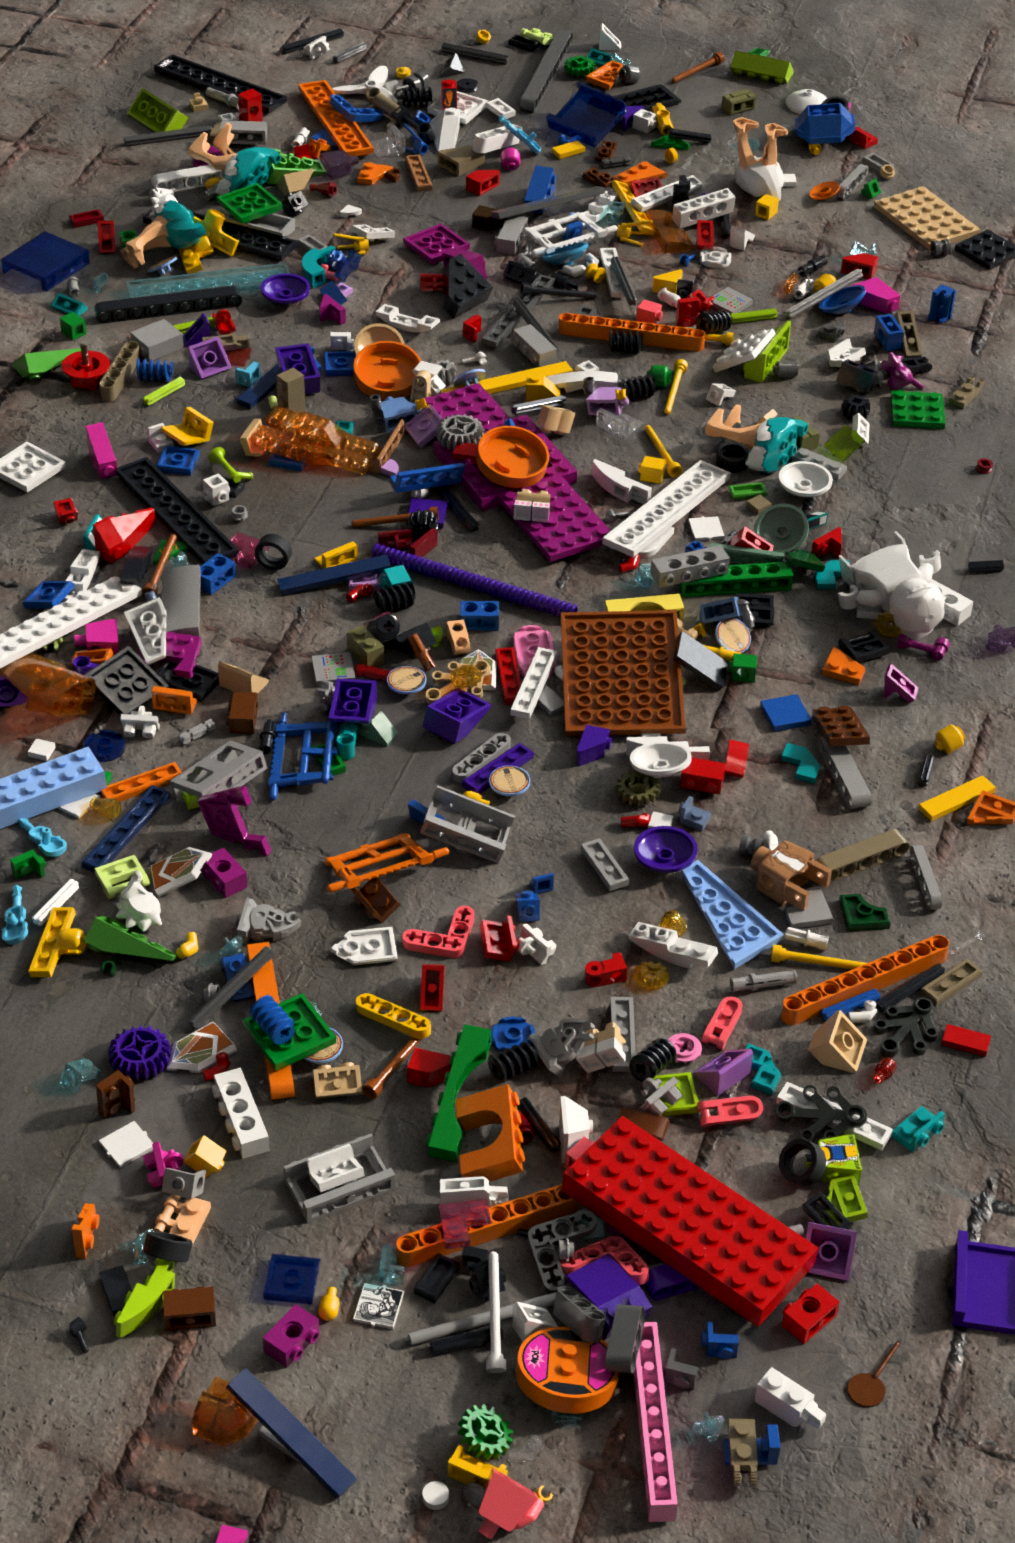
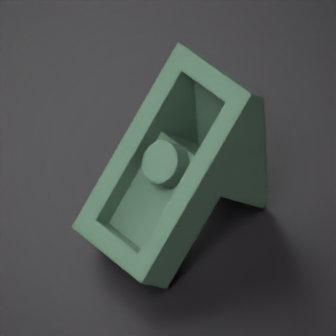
M381 711L373 719L371 718L369 724H355L358 725V735L386 747L398 736L397 730Z

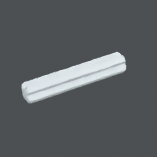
M69 879L32 917L33 923L42 926L49 919L53 907H61L79 888L78 882Z

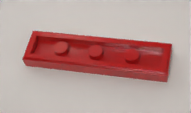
M514 647L496 648L495 658L504 704L513 705L522 685Z

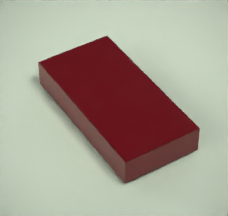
M97 209L69 215V221L74 228L96 224L98 221H104V216Z
M430 529L410 545V553L417 555V557H423L436 547L438 530Z

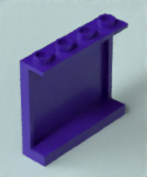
M958 1230L954 1257L953 1326L1015 1335L1014 1247L968 1241V1231Z

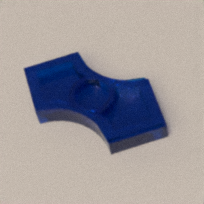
M350 250L348 256L343 261L339 260L334 276L345 282L352 271H357L362 256L358 252Z

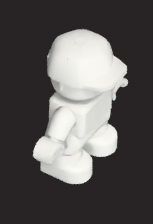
M895 531V545L870 553L853 565H850L842 555H839L842 578L850 585V593H838L839 604L843 609H853L858 605L868 607L880 606L885 611H890L896 626L900 628L902 634L911 639L927 636L943 619V596L936 585L929 584L933 573L941 569L940 552L938 550L933 553L934 557L925 559L924 555H919L920 567L917 568L910 560L905 539Z

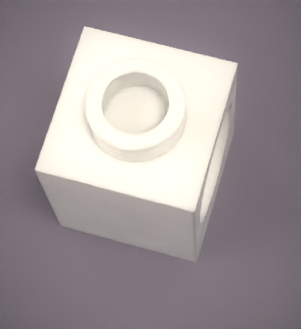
M640 109L633 115L634 129L649 133L657 125L655 113Z

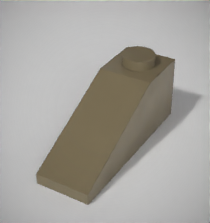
M913 310L898 311L894 318L904 331L902 351L905 357L922 356L923 353Z

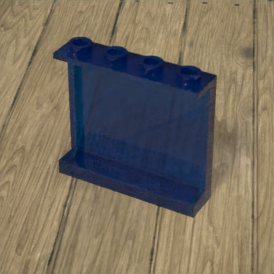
M578 82V91L556 115L549 113L546 116L548 127L569 137L579 135L580 142L595 148L627 113L625 101Z
M44 231L3 257L1 263L4 274L14 269L41 281L42 290L48 292L90 264L89 249Z

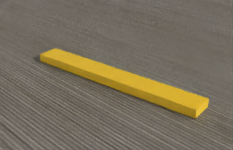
M564 361L480 380L478 383L489 394L526 386V375L538 374L544 375L547 378L552 375L573 372V370ZM465 384L441 389V393L463 388Z

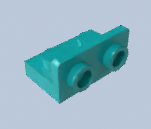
M921 1106L892 1131L891 1137L913 1153L919 1147L923 1148L934 1134L938 1135L945 1126L943 1123L945 1113L940 1111L935 1116Z

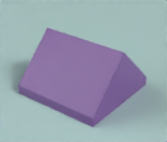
M219 336L187 348L189 366L200 379L232 368Z
M752 1049L727 1050L693 1072V1074L716 1096H719L750 1074L753 1051Z
M809 1222L806 1239L819 1249L815 1264L808 1273L849 1281L857 1232Z

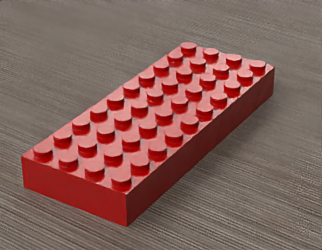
M621 1116L563 1174L561 1188L563 1192L757 1327L765 1321L815 1264L819 1249L817 1246L624 1116Z

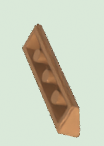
M401 419L392 430L368 471L381 473V467L389 460L404 435V420Z

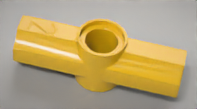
M656 103L652 107V113L656 114V128L660 130L661 134L666 136L669 133V129H674L669 118L670 112L661 103Z

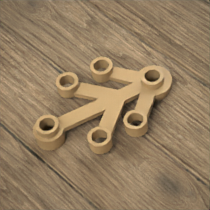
M477 660L473 665L461 664L456 661L449 662V673L434 671L432 673V681L435 684H441L443 681H451V683L440 690L437 688L428 689L426 691V702L430 705L459 687L467 692L469 681L474 678L475 686L472 687L471 694L482 698L483 678L490 674V665L485 660ZM459 671L468 672L465 675L457 674Z

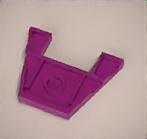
M166 632V657L158 661L179 663L174 669L175 675L192 678L193 668L196 666L195 660L199 655L202 644L201 637ZM141 650L137 651L136 653L145 661Z
M239 786L201 796L198 804L212 835L232 843L235 841L241 842L245 848L249 850L256 848L261 850L260 854L268 856L272 850L266 836L248 834L244 820L238 810V805L248 806L252 801L246 786Z

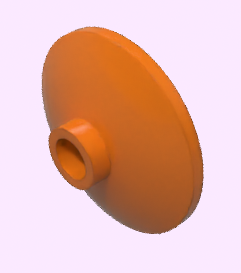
M835 181L823 182L812 188L809 195L814 200H828L839 191L840 186Z

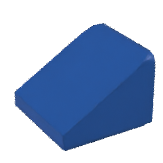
M420 110L413 117V121L418 125L429 123L431 119Z
M550 873L533 877L529 882L531 891L538 894L553 890L554 874Z

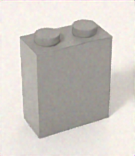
M165 319L130 332V341L139 344L141 356L145 357L148 361L158 359L184 348L183 334Z

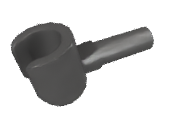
M609 509L606 512L607 517L605 519L608 524H613L618 517L628 516L629 512L615 513L612 509Z

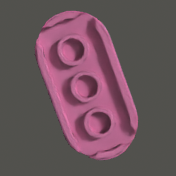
M537 625L523 626L513 635V646L519 674L525 678L538 647L554 650L552 637L549 631H544L542 627ZM556 660L553 664V667L550 671L548 678L554 675Z

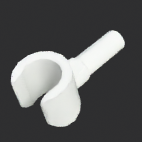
M478 352L475 357L462 359L463 364L476 361L481 365L487 363L486 355L483 352Z

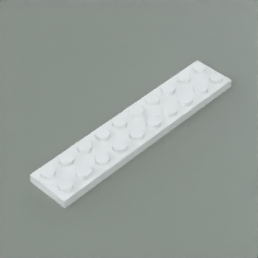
M702 460L698 461L605 535L602 544L628 556H636L729 480L731 472Z
M114 576L24 621L22 624L10 628L8 631L0 634V668L141 596L142 588L131 584H121L120 578Z

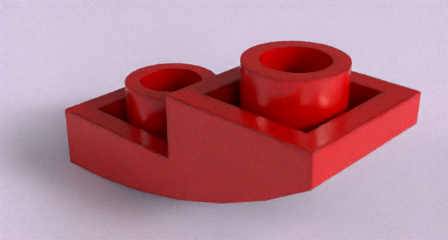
M458 443L452 453L454 460L470 459L472 464H477L476 453L478 444L464 443L460 445Z
M729 739L725 757V774L740 778L744 777L749 744Z

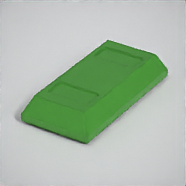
M763 482L728 486L734 500L754 498L758 495L765 497L768 494Z

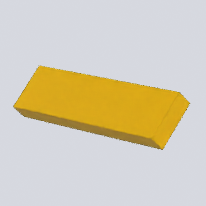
M982 775L920 803L919 810L930 821H934L977 801L982 790L995 793L996 787Z

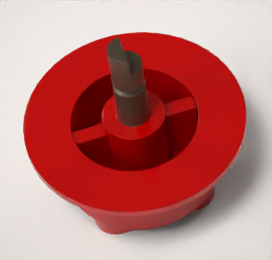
M80 344L81 351L68 355L62 361V370L66 375L70 376L72 387L96 390L104 377V373L110 368V360L103 353L90 351L86 344Z

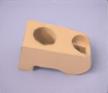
M464 619L448 621L446 636L450 641L453 654L470 653L469 636ZM460 626L461 630L454 631L452 628Z

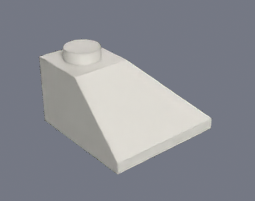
M560 1096L559 1135L562 1163H565L566 1152L584 1136L589 1139V1134H593V1120L588 1119V1110L566 1096Z

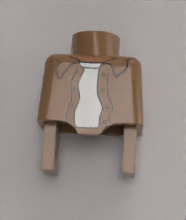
M786 840L782 841L773 851L761 846L753 855L750 864L751 868L758 872L757 889L782 906L789 902L804 911L808 907L810 892L802 887L809 879L825 888L830 885L832 869L815 861L814 853Z

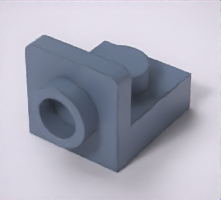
M690 796L686 802L681 803L678 810L680 823L703 831L711 819V812L693 806V797Z

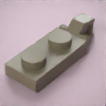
M219 335L225 351L250 347L248 335ZM217 336L203 337L202 342Z

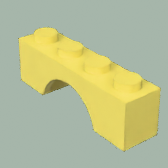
M680 594L605 600L604 612L677 610V618L683 622L684 605Z

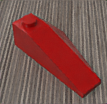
M154 509L137 510L133 514L123 513L118 517L108 516L93 524L96 551H100V557L110 564L124 557L156 524Z

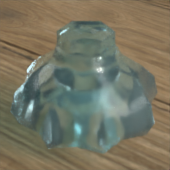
M182 551L175 558L172 556L170 558L173 561L170 569L190 565L186 554Z
M237 935L231 941L227 937L223 939L226 945L219 950L221 956L228 957L243 953V939L241 936Z
M704 1412V1419L693 1424L694 1431L705 1436L708 1442L719 1439V1433L725 1424V1418L722 1415L709 1417L708 1412Z

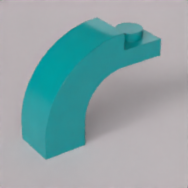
M332 245L321 250L313 248L302 258V277L309 282L312 289L326 284L325 269L320 265L327 264L328 259L326 258L328 253L331 254L333 250L336 251V248Z

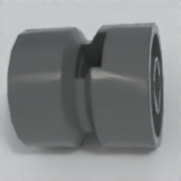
M419 70L405 77L402 85H408L409 92L411 87L414 88V91H416L417 87L422 91L423 87H429L430 79L426 72Z

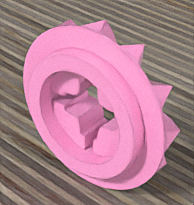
M679 1033L668 1039L676 1048V1063L683 1061L686 1065L688 1061L695 1062L696 1058L701 1056L702 1045L693 1035ZM687 1045V1050L680 1052V1049Z

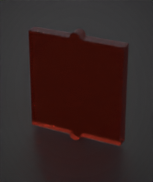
M252 348L225 351L231 365L245 366L250 359Z

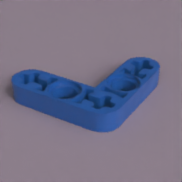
M333 94L330 97L329 104L350 121H382L384 113L379 109L354 108L339 95Z

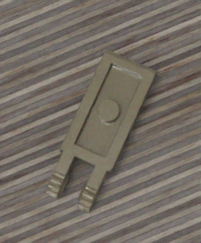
M971 375L949 397L948 403L964 409L979 394L985 381L980 379L976 386H974L975 377Z
M729 1419L730 1470L733 1471V1485L740 1486L742 1480L740 1471H749L750 1487H757L758 1461L755 1419Z

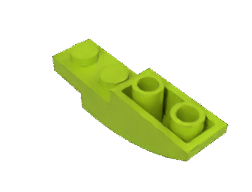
M157 1258L154 1265L155 1271L152 1276L148 1275L144 1285L137 1283L133 1291L127 1293L124 1301L125 1306L122 1311L119 1310L114 1319L113 1324L116 1326V1337L122 1338L133 1332L152 1318L163 1306V1291L172 1290L175 1285V1273L172 1272L175 1267L174 1261Z

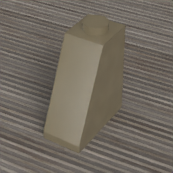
M473 145L438 151V165L457 176H461L484 165L485 153L473 151Z

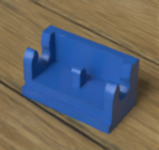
M942 284L932 292L928 320L934 321L936 318H940L939 324L952 318L956 290Z

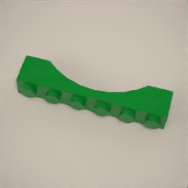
M464 1024L462 1032L457 1034L456 1045L458 1047L456 1052L451 1054V1071L446 1072L444 1078L446 1088L444 1092H440L438 1098V1106L440 1108L438 1113L435 1112L432 1118L433 1132L428 1133L426 1139L429 1157L457 1162L463 1138L462 1130L455 1116V1099L467 1076L477 1066L486 1061L492 1042L491 1029Z

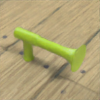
M216 447L210 451L209 461L214 464L220 463L235 483L240 482L241 479L252 480V472H236L224 459L226 452L223 448Z

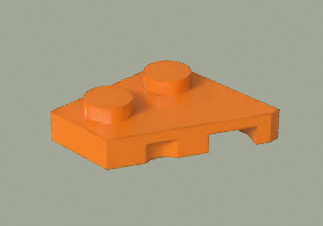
M372 162L364 163L357 177V183L373 185L378 180L383 179L385 172L393 169V166L374 164Z
M833 647L822 670V675L856 685L860 684L865 674L864 666L836 647Z
M982 790L967 818V824H1013L1015 821V802Z
M85 1203L77 1217V1221H80L79 1225L73 1224L72 1226L76 1258L86 1259L88 1249L93 1248V1231L98 1229L100 1216L96 1214L95 1204Z

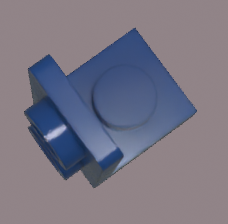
M244 953L222 958L220 965L222 971H225L227 982L247 964ZM251 980L231 997L232 1001L253 997L254 992Z
M767 1425L766 1434L761 1435V1439H756L758 1465H777L780 1452L778 1425ZM725 1439L723 1441L725 1464L730 1465L729 1439Z

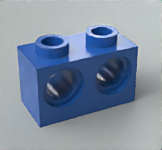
M218 553L201 565L200 590L212 595L235 578V562Z
M460 601V620L464 619L467 630L499 631V601Z

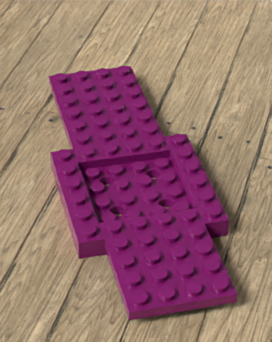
M480 383L425 398L427 406L431 404L442 419H445L446 416L451 417V414L454 416L466 414V416L478 418V421L482 422L484 434L493 428L504 426V421L510 418ZM527 415L513 418L512 421L516 427L527 429L543 440L549 451V462L544 477L538 483L526 488H509L498 485L485 477L478 468V465L472 464L470 459L454 460L452 456L453 449L443 448L439 441L433 442V454L443 466L458 463L464 464L462 482L459 485L481 511L503 506L514 519V503L517 499V492H521L522 489H529L531 493H538L541 490L548 491V494H550L548 522L532 521V513L530 521L514 520L550 562L604 545L602 544L603 537L610 532L609 528L570 486L577 483V470Z

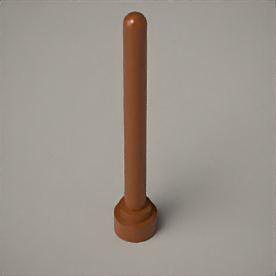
M717 52L713 54L711 59L673 77L671 81L676 83L712 64L719 65L724 62L725 57L722 52Z
M437 506L430 507V509L426 510L427 512L433 511V514L437 516V519L439 521V512ZM411 513L353 520L351 525L353 527L404 522L407 521Z
M175 534L169 536L150 582L144 584L142 589L144 597H146L145 594L152 590L155 595L158 593L157 583L177 539Z
M412 1037L376 1078L368 1079L362 1086L364 1095L370 1099H376L382 1092V1084L422 1039Z

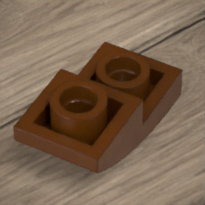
M603 140L601 147L598 148L595 160L607 158L609 160V158H613L617 149V142Z
M594 167L583 172L582 178L593 185L605 188L612 185L613 181L616 180L606 171L600 173Z
M626 1108L621 1109L618 1117L619 1119L621 1116H624L660 1141L664 1140L670 1122L668 1118L657 1114Z

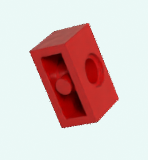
M254 89L238 94L239 121L262 122V95Z
M817 1283L811 1289H805L796 1302H791L784 1308L782 1312V1327L801 1343L805 1344L837 1316L840 1301Z

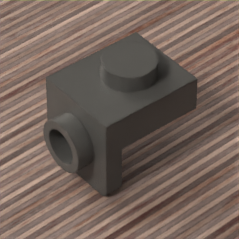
M671 1348L669 1357L664 1356L662 1362V1371L665 1372L664 1382L676 1385L679 1388L694 1390L698 1367L676 1362V1349Z

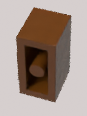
M233 692V698L228 702V711L230 713L226 714V725H230V733L254 734L258 713L257 692Z
M214 1286L163 1291L166 1331L216 1326Z

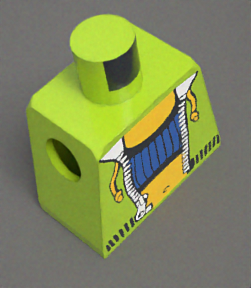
M855 1134L819 1140L817 1145L821 1147L826 1157V1169L820 1180L830 1182L832 1179L854 1174L859 1185L862 1167ZM805 1154V1168H810L812 1155Z

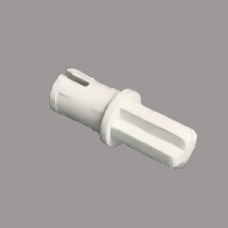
M306 127L302 128L300 133L295 135V139L291 144L293 148L306 142V137L310 133Z
M788 927L785 933L786 939L803 943L805 947L808 945L823 950L827 948L828 936L818 935L810 932V930L806 932Z

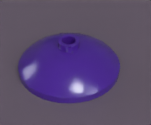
M276 274L262 282L261 293L267 300L273 303L283 305L294 304L308 296L310 284L304 277L296 274Z
M672 826L649 828L643 831L634 843V854L637 860L648 869L660 873L681 871L689 867L697 857L698 848L695 839L686 831Z

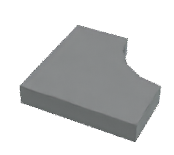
M821 888L806 890L810 893L808 907L804 911L796 906L786 908L785 915L791 928L796 929L833 923L832 914Z

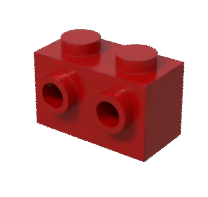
M691 757V763L681 772L680 788L720 794L726 763Z

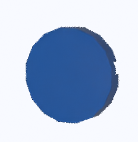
M511 1016L499 1020V1023L494 1024L492 1027V1045L497 1051L503 1052L506 1048L511 1049L513 1045H519L524 1041L527 1042V1038L536 1033L534 1026L531 1023H527L521 1017Z

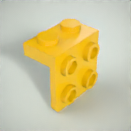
M187 407L185 408L182 424L162 427V432L182 446L195 443L201 444L202 442L210 441L214 422L195 409Z

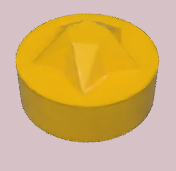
M479 30L476 35L477 41L487 44L491 38L490 33L486 30Z
M407 67L396 69V76L398 78L404 79L411 75V70Z
M674 148L665 150L666 161L669 164L676 163L678 161L677 151Z

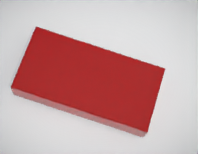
M947 1024L941 1045L986 1057L991 1035Z

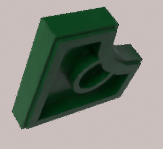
M796 549V552L786 551L784 556L788 563L793 566L823 572L825 569V565L812 552Z
M861 894L839 896L847 931L890 929L891 923L886 908L869 904L863 899Z

